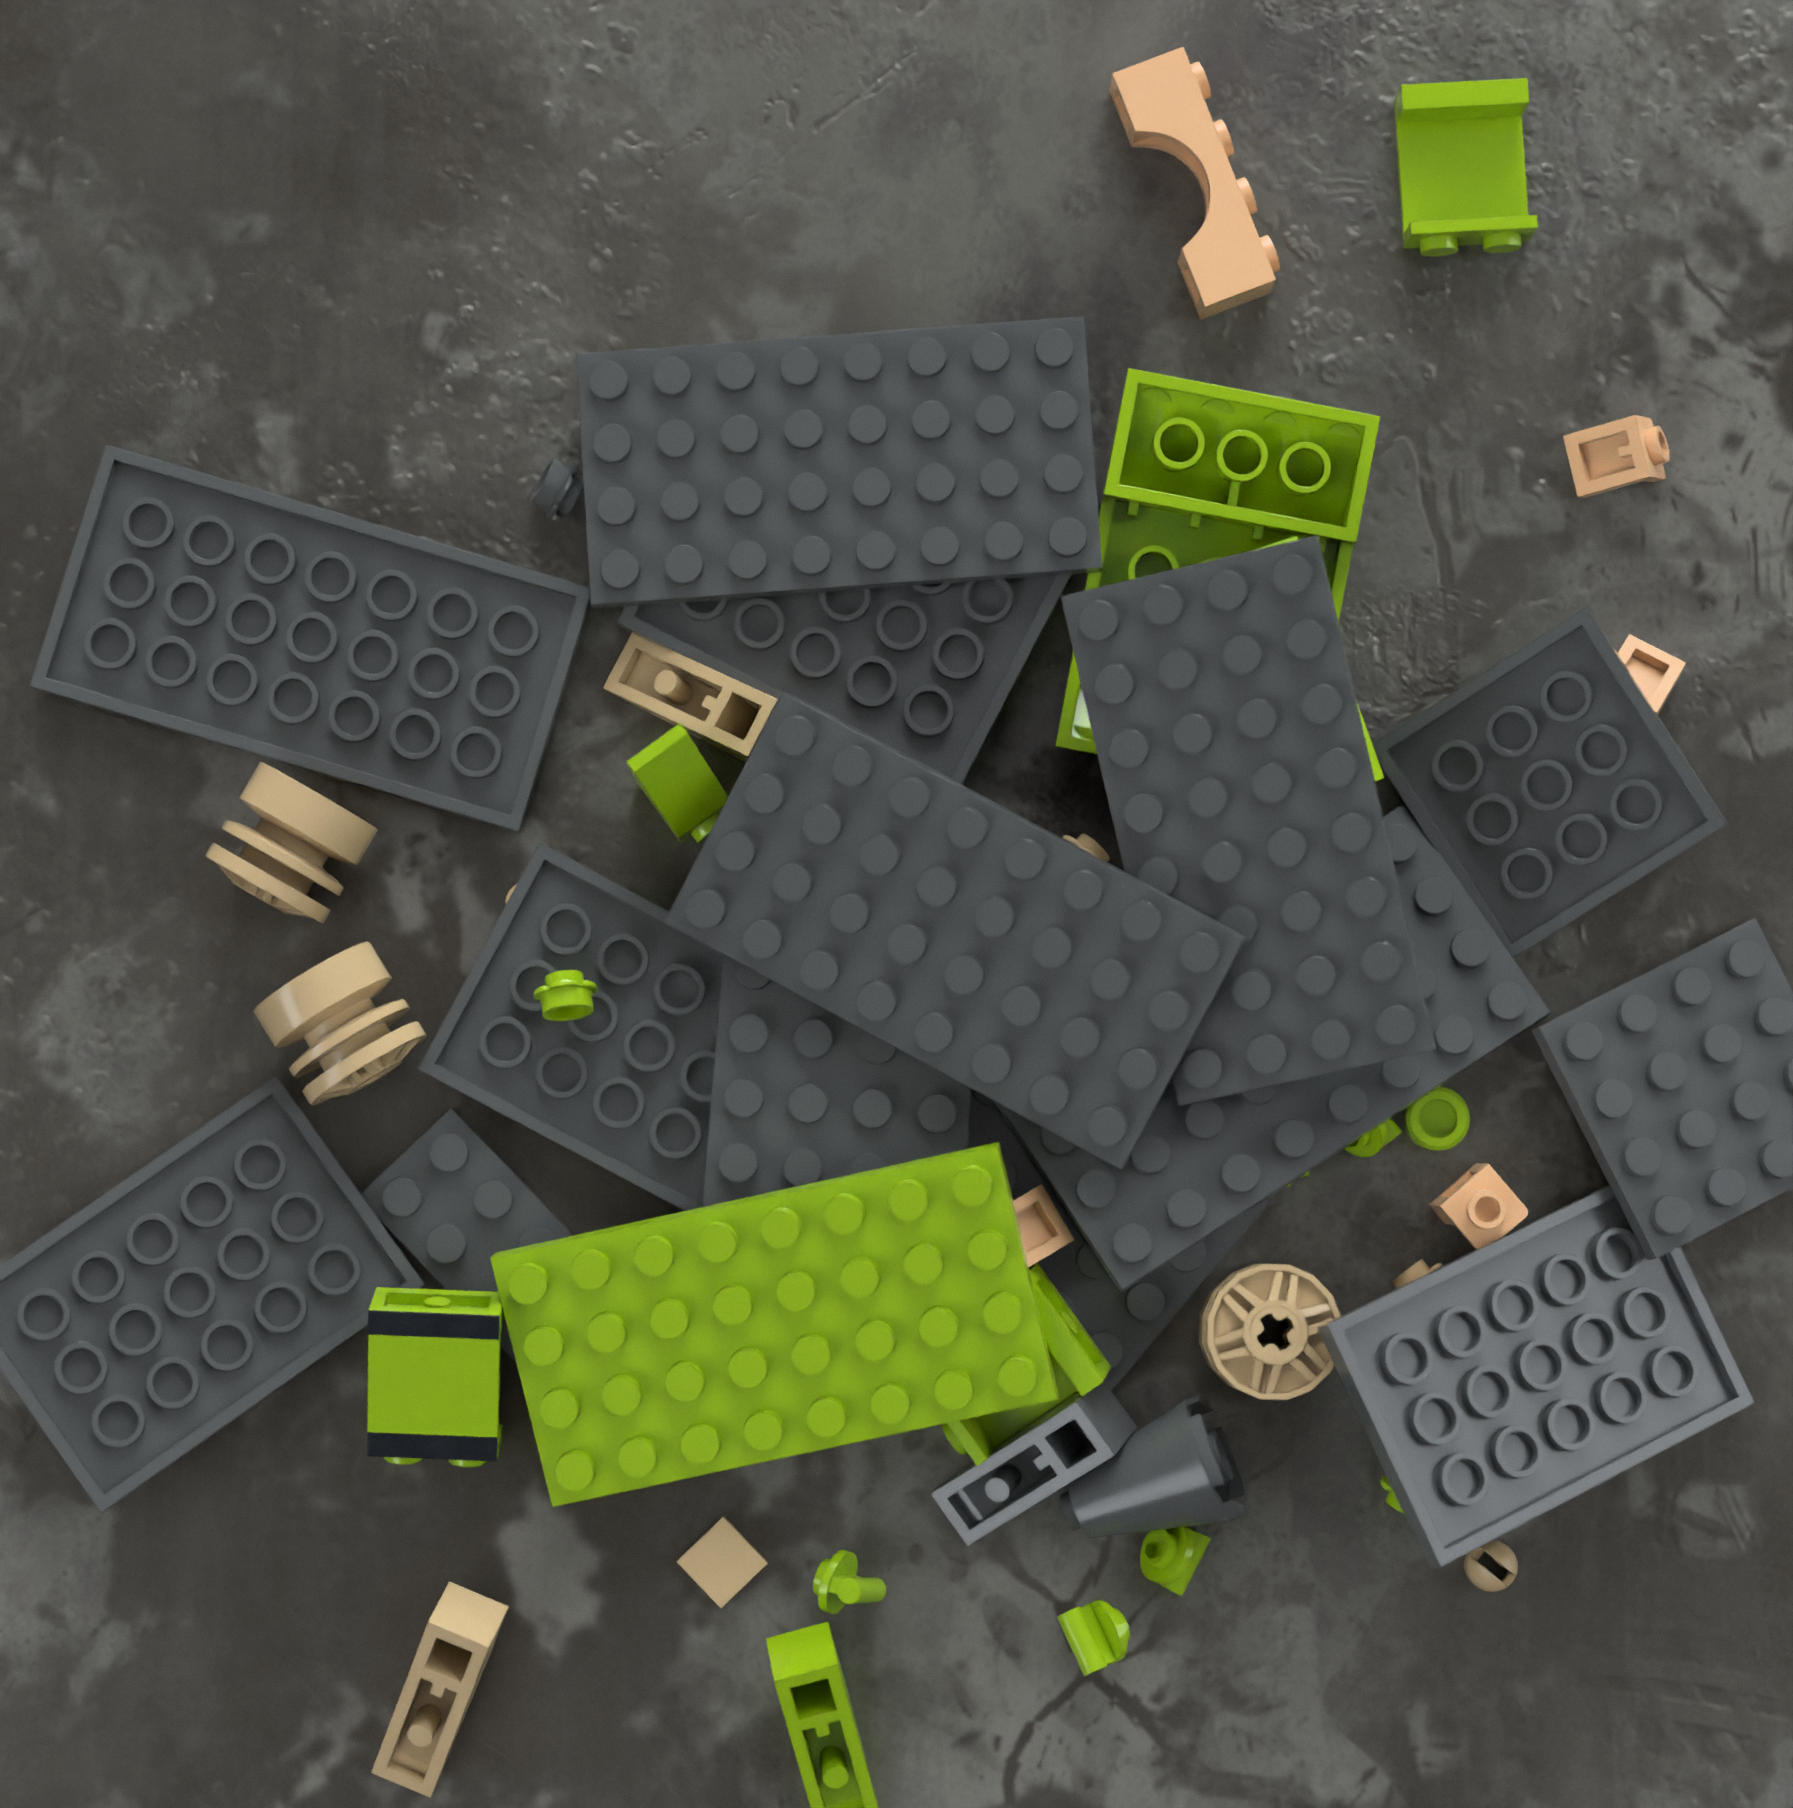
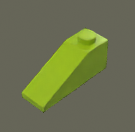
M679 723L628 760L627 764L637 784L682 844L693 836L699 844L708 838L728 799V795L686 730Z
M829 1622L766 1638L775 1687L810 1807L879 1808Z

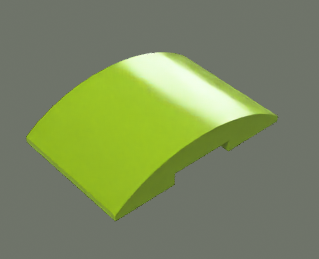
M1128 368L1098 514L1102 572L1087 573L1084 591L1248 552L1295 536L1299 540L1318 535L1339 622L1353 545L1357 540L1381 416ZM1072 650L1055 746L1097 754L1076 660Z

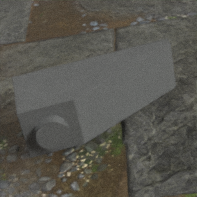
M1104 1381L1083 1396L1077 1391L998 1444L988 1460L979 1466L973 1461L935 1488L931 1496L966 1545L969 1546L1113 1457L1137 1426Z

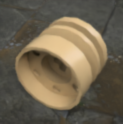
M260 762L239 797L247 807L261 817L256 828L253 829L243 824L226 820L221 829L242 840L246 845L238 857L221 846L212 843L205 857L216 862L231 880V883L285 914L310 917L323 924L331 910L309 898L306 894L315 882L340 896L344 887L322 868L328 857L357 866L378 829L293 778Z
M368 941L337 953L302 973L268 996L254 1010L255 1015L275 1047L289 1046L304 1039L310 1047L289 1068L293 1077L299 1078L321 1067L324 1070V1073L302 1090L310 1105L314 1106L333 1097L350 1095L375 1082L396 1068L409 1051L427 1037L422 1026L417 1021L406 1024L392 1032L388 1028L411 1009L406 1000L400 999L377 1008L375 1007L371 999L383 990L392 977L372 944Z
M1253 1263L1229 1272L1209 1291L1199 1314V1344L1208 1366L1226 1385L1258 1399L1288 1400L1313 1390L1332 1371L1334 1363L1317 1328L1341 1315L1333 1295L1314 1275L1289 1264ZM1265 1315L1272 1320L1279 1321L1285 1319L1288 1327L1281 1332L1285 1343L1279 1348L1273 1343L1265 1342L1260 1344L1257 1336L1264 1331L1261 1319Z

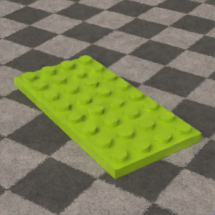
M999 1142L496 1252L490 1258L501 1303L503 1304L502 1307L552 1507L1058 1399V1388Z

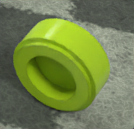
M1439 1087L1404 1110L1403 1122L1407 1135L1416 1145L1430 1151H1441L1454 1147L1465 1137L1470 1124V1114L1465 1101L1458 1093L1445 1087Z

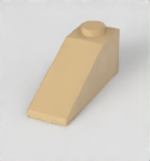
M631 633L603 686L608 692L674 726L680 723L687 733L744 762H747L778 701L775 697L635 633Z
M449 1581L427 1623L371 1771L372 1774L431 1798L490 1657L509 1606Z

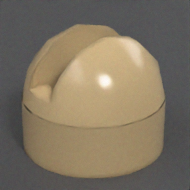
M1492 1540L1466 1554L1464 1569L1469 1581L1479 1589L1487 1592H1499L1509 1587L1515 1580L1518 1572V1561L1515 1553L1508 1545L1498 1540ZM1484 1552L1491 1556L1497 1564L1508 1570L1502 1580L1498 1579L1477 1562Z

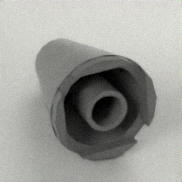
M1203 1394L1186 1398L1132 1434L1113 1457L1067 1484L1068 1491L1060 1494V1501L1072 1530L1075 1531L1082 1528L1087 1537L1091 1539L1233 1521L1248 1514L1247 1507L1234 1500L1244 1496L1245 1491L1223 1428L1221 1426L1209 1430L1202 1416L1214 1411Z

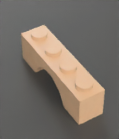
M1180 47L1112 73L1109 91L1131 147L1158 149L1175 156L1189 167L1202 188L1205 200L1204 223L1197 234L1182 247L1177 262L1200 320L1270 294L1276 281L1274 273L1281 269L1279 258L1270 237L1266 235L1259 238L1251 218L1252 214L1257 213V205L1252 189L1245 177L1236 180L1228 157L1234 155L1233 143L1223 120L1220 119L1215 122L1212 120L1205 99L1211 97V90L1200 62L1190 64L1184 47Z

